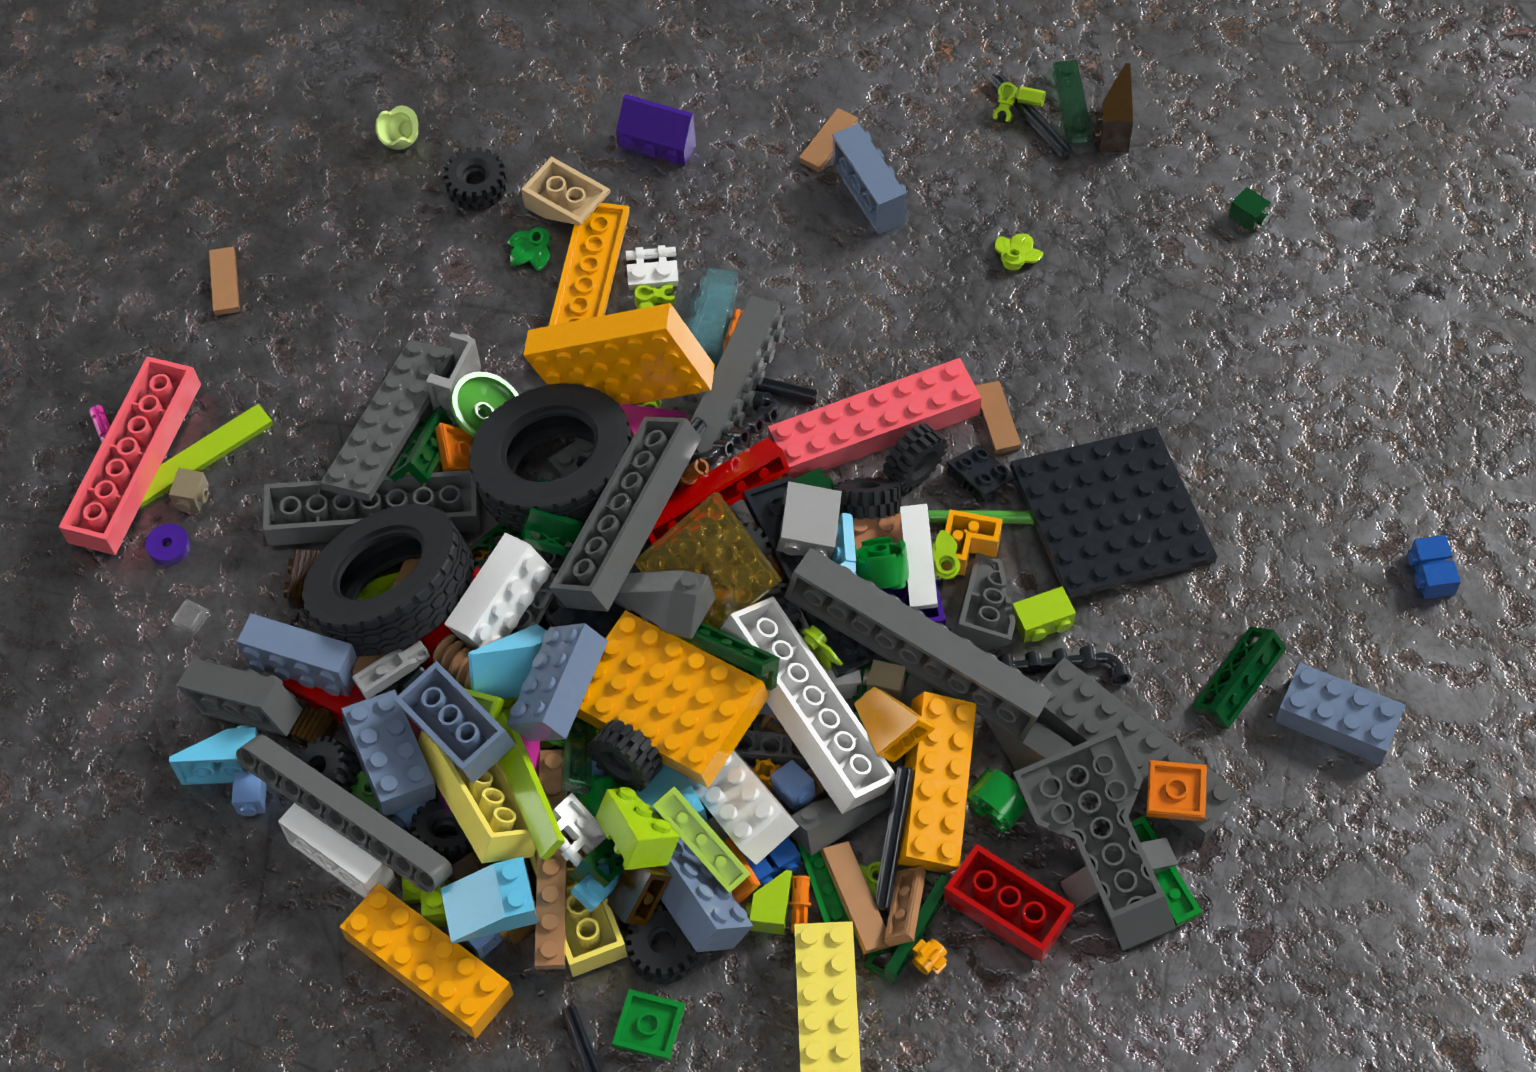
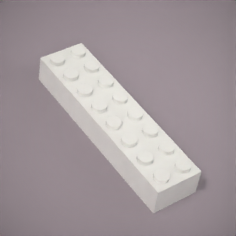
M770 597L730 614L720 631L780 657L776 688L773 690L767 689L770 696L766 702L842 814L884 794L895 781L896 774L885 758L876 754L867 732L776 599ZM768 673L763 675V677L768 678Z

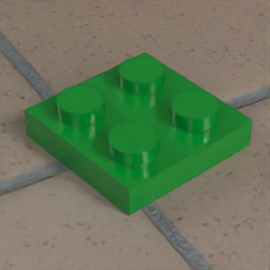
M629 989L612 1042L613 1048L670 1062L686 1008L685 1003Z

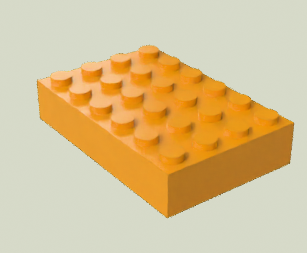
M671 303L528 330L523 354L547 385L564 383L585 385L586 387H592L600 390L602 393H606L618 404L630 405L711 391L715 367Z
M625 610L606 637L607 645L576 717L600 730L611 720L616 722L619 720L623 721L625 726L627 724L632 725L635 731L640 730L645 739L649 738L652 741L651 746L656 747L659 751L657 754L662 757L661 763L709 788L770 695L764 682L674 635L663 632L659 627Z

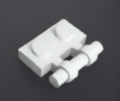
M659 245L658 248L653 249L636 247L635 250L626 251L627 261H637V264H627L629 291L635 290L641 285H647L651 288H661L664 285L678 287L677 260L667 261L666 258L676 256V247ZM659 258V262L644 263V259Z
M571 793L552 811L560 830L564 829L574 840L570 844L564 837L565 843L559 848L562 851L561 855L566 861L569 859L577 867L584 859L577 851L581 848L588 855L606 836L597 820Z

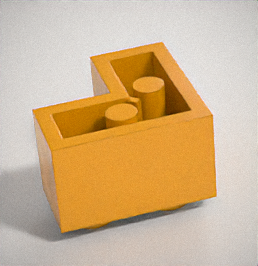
M949 510L945 531L957 543L955 556L960 561V571L957 575L965 576L970 553L976 554L977 552L996 558L1003 519ZM944 563L941 566L946 571L952 568L949 563Z

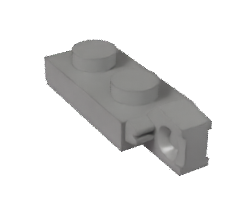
M419 640L409 648L398 649L386 654L355 674L352 679L364 697L369 699L412 672L426 661L430 654Z

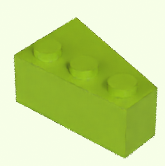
M621 787L606 790L595 819L606 838H612L615 846L613 850L624 858L623 867L625 870L668 865L680 835L671 828L667 821L661 819L650 805L645 804L633 789Z

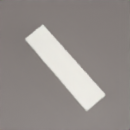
M927 504L902 506L900 511L903 541L906 543L909 566L907 582L910 607L918 610L938 607L928 506Z

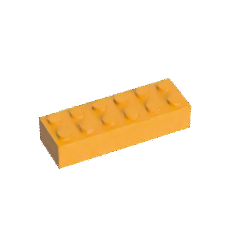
M924 691L912 699L911 709L932 723L935 730L911 748L905 756L904 767L911 768L914 772L898 864L911 867L921 865L925 870L947 874L960 867L976 703Z
M379 883L340 926L347 941L475 1039L514 995L509 981L460 944H452L448 935Z

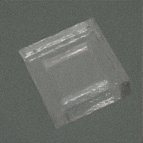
M186 599L171 621L174 625L196 635L209 617L210 612L209 609Z

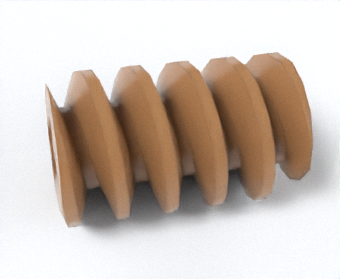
M450 634L437 645L433 653V662L437 661L461 686L471 690L468 652H471L472 649L470 647L464 648V642L461 640L456 641V635Z

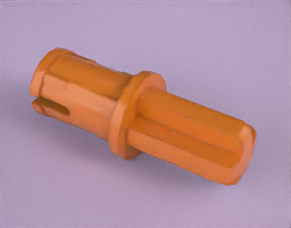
M792 876L791 902L788 905L792 907L791 933L795 934L794 924H806L808 920V907H811L809 902L810 877Z

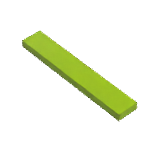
M257 404L159 466L140 508L171 489L178 468L200 472L273 426L272 420L261 406Z
M503 712L497 719V722L506 730L516 745L499 760L540 859L549 860L565 843V839L520 734L507 725L511 714Z

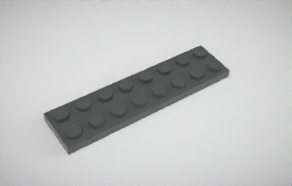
M409 339L322 479V490L362 500H372L431 401L426 384L429 374L432 373L441 377L446 376L455 361L452 349Z

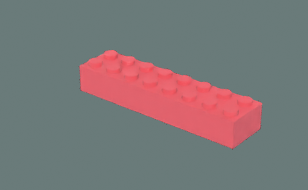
M146 357L59 525L60 531L69 544L116 555L159 466L162 464L201 386L193 367Z
M958 358L768 426V438L783 449L790 471L785 473L784 476L792 475L793 479L818 468H821L823 472L898 444L897 441L900 438L902 439L908 430L911 432L914 426H919L921 423L928 424L936 431L978 416L981 409V396L962 360Z

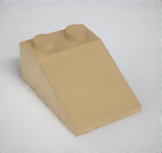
M552 156L521 189L525 208L545 219L580 226L611 192L609 188Z

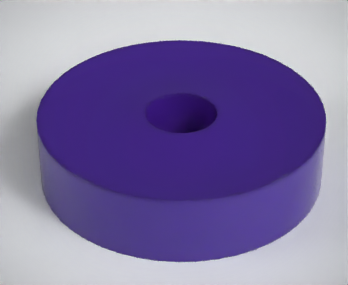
M163 524L154 528L147 536L146 550L155 563L164 566L174 565L187 556L190 550V540L182 527L176 524ZM166 543H171L170 546H164Z

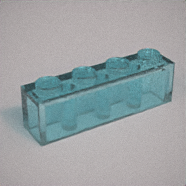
M708 267L706 277H701L699 290L702 293L701 297H696L694 305L696 316L691 318L689 330L714 365L717 366L722 356V346L726 339L739 286L738 272Z

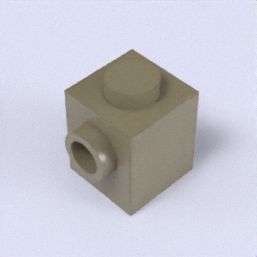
M178 468L169 492L174 508L183 512H200L201 506L207 501L209 494V484L204 472Z
M873 660L871 669L865 670L863 685L867 686V691L876 687L900 701L905 682L906 666Z

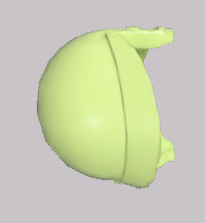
M397 106L390 112L382 111L376 119L377 136L383 144L391 149H406L418 137L419 124L417 115L407 106Z

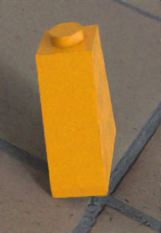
M876 687L864 693L854 703L876 754L893 763L935 730L934 725L892 695Z

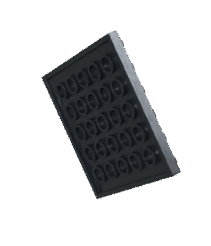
M1157 427L1011 461L1010 463L1011 472L1059 583L1064 587L1069 599L1216 562L1218 556Z

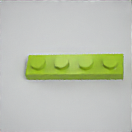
M675 786L669 789L652 805L729 893L751 874Z

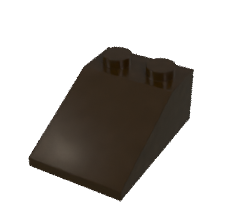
M1125 63L1103 100L1101 112H1097V127H1095L1094 140L1099 142V152H1129L1133 127L1130 63Z

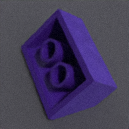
M625 94L616 128L618 147L627 151L642 153L648 157L663 159L672 164L685 166L696 145L694 115L687 111Z

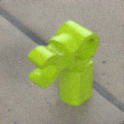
M1010 82L1002 83L998 88L999 107L994 110L993 119L998 120L999 114L1006 112L1005 121L1010 123L1013 117L1010 108L1014 105L1015 99H1017L1018 103L1043 107L1046 92L1024 86L1018 89Z
M647 285L638 286L635 289V306L637 309L657 305V303H671V305H674L675 296H666L667 294H673V285H664L660 289H656V287L651 288Z

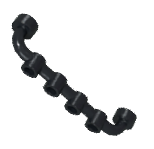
M757 392L753 398V408L757 415L753 418L746 417L740 428H731L727 437L724 440H715L712 449L699 453L698 449H696L688 464L693 463L699 458L710 462L719 456L731 457L735 450L734 445H747L750 438L749 433L761 434L764 430V422L775 423L778 420L779 401L774 399L769 392Z
M1090 645L1080 648V655L1069 656L1067 649L1059 648L1052 652V657L1041 658V653L1038 651L1026 653L1025 660L1014 661L1012 654H1002L997 658L1009 667H1015L1020 671H1027L1031 674L1039 673L1043 669L1054 668L1063 658H1066L1075 666L1082 665L1084 668H1093L1097 664L1107 663L1112 666L1108 670L1109 680L1112 685H1125L1132 679L1130 667L1122 664L1117 656L1110 653H1096L1095 647Z

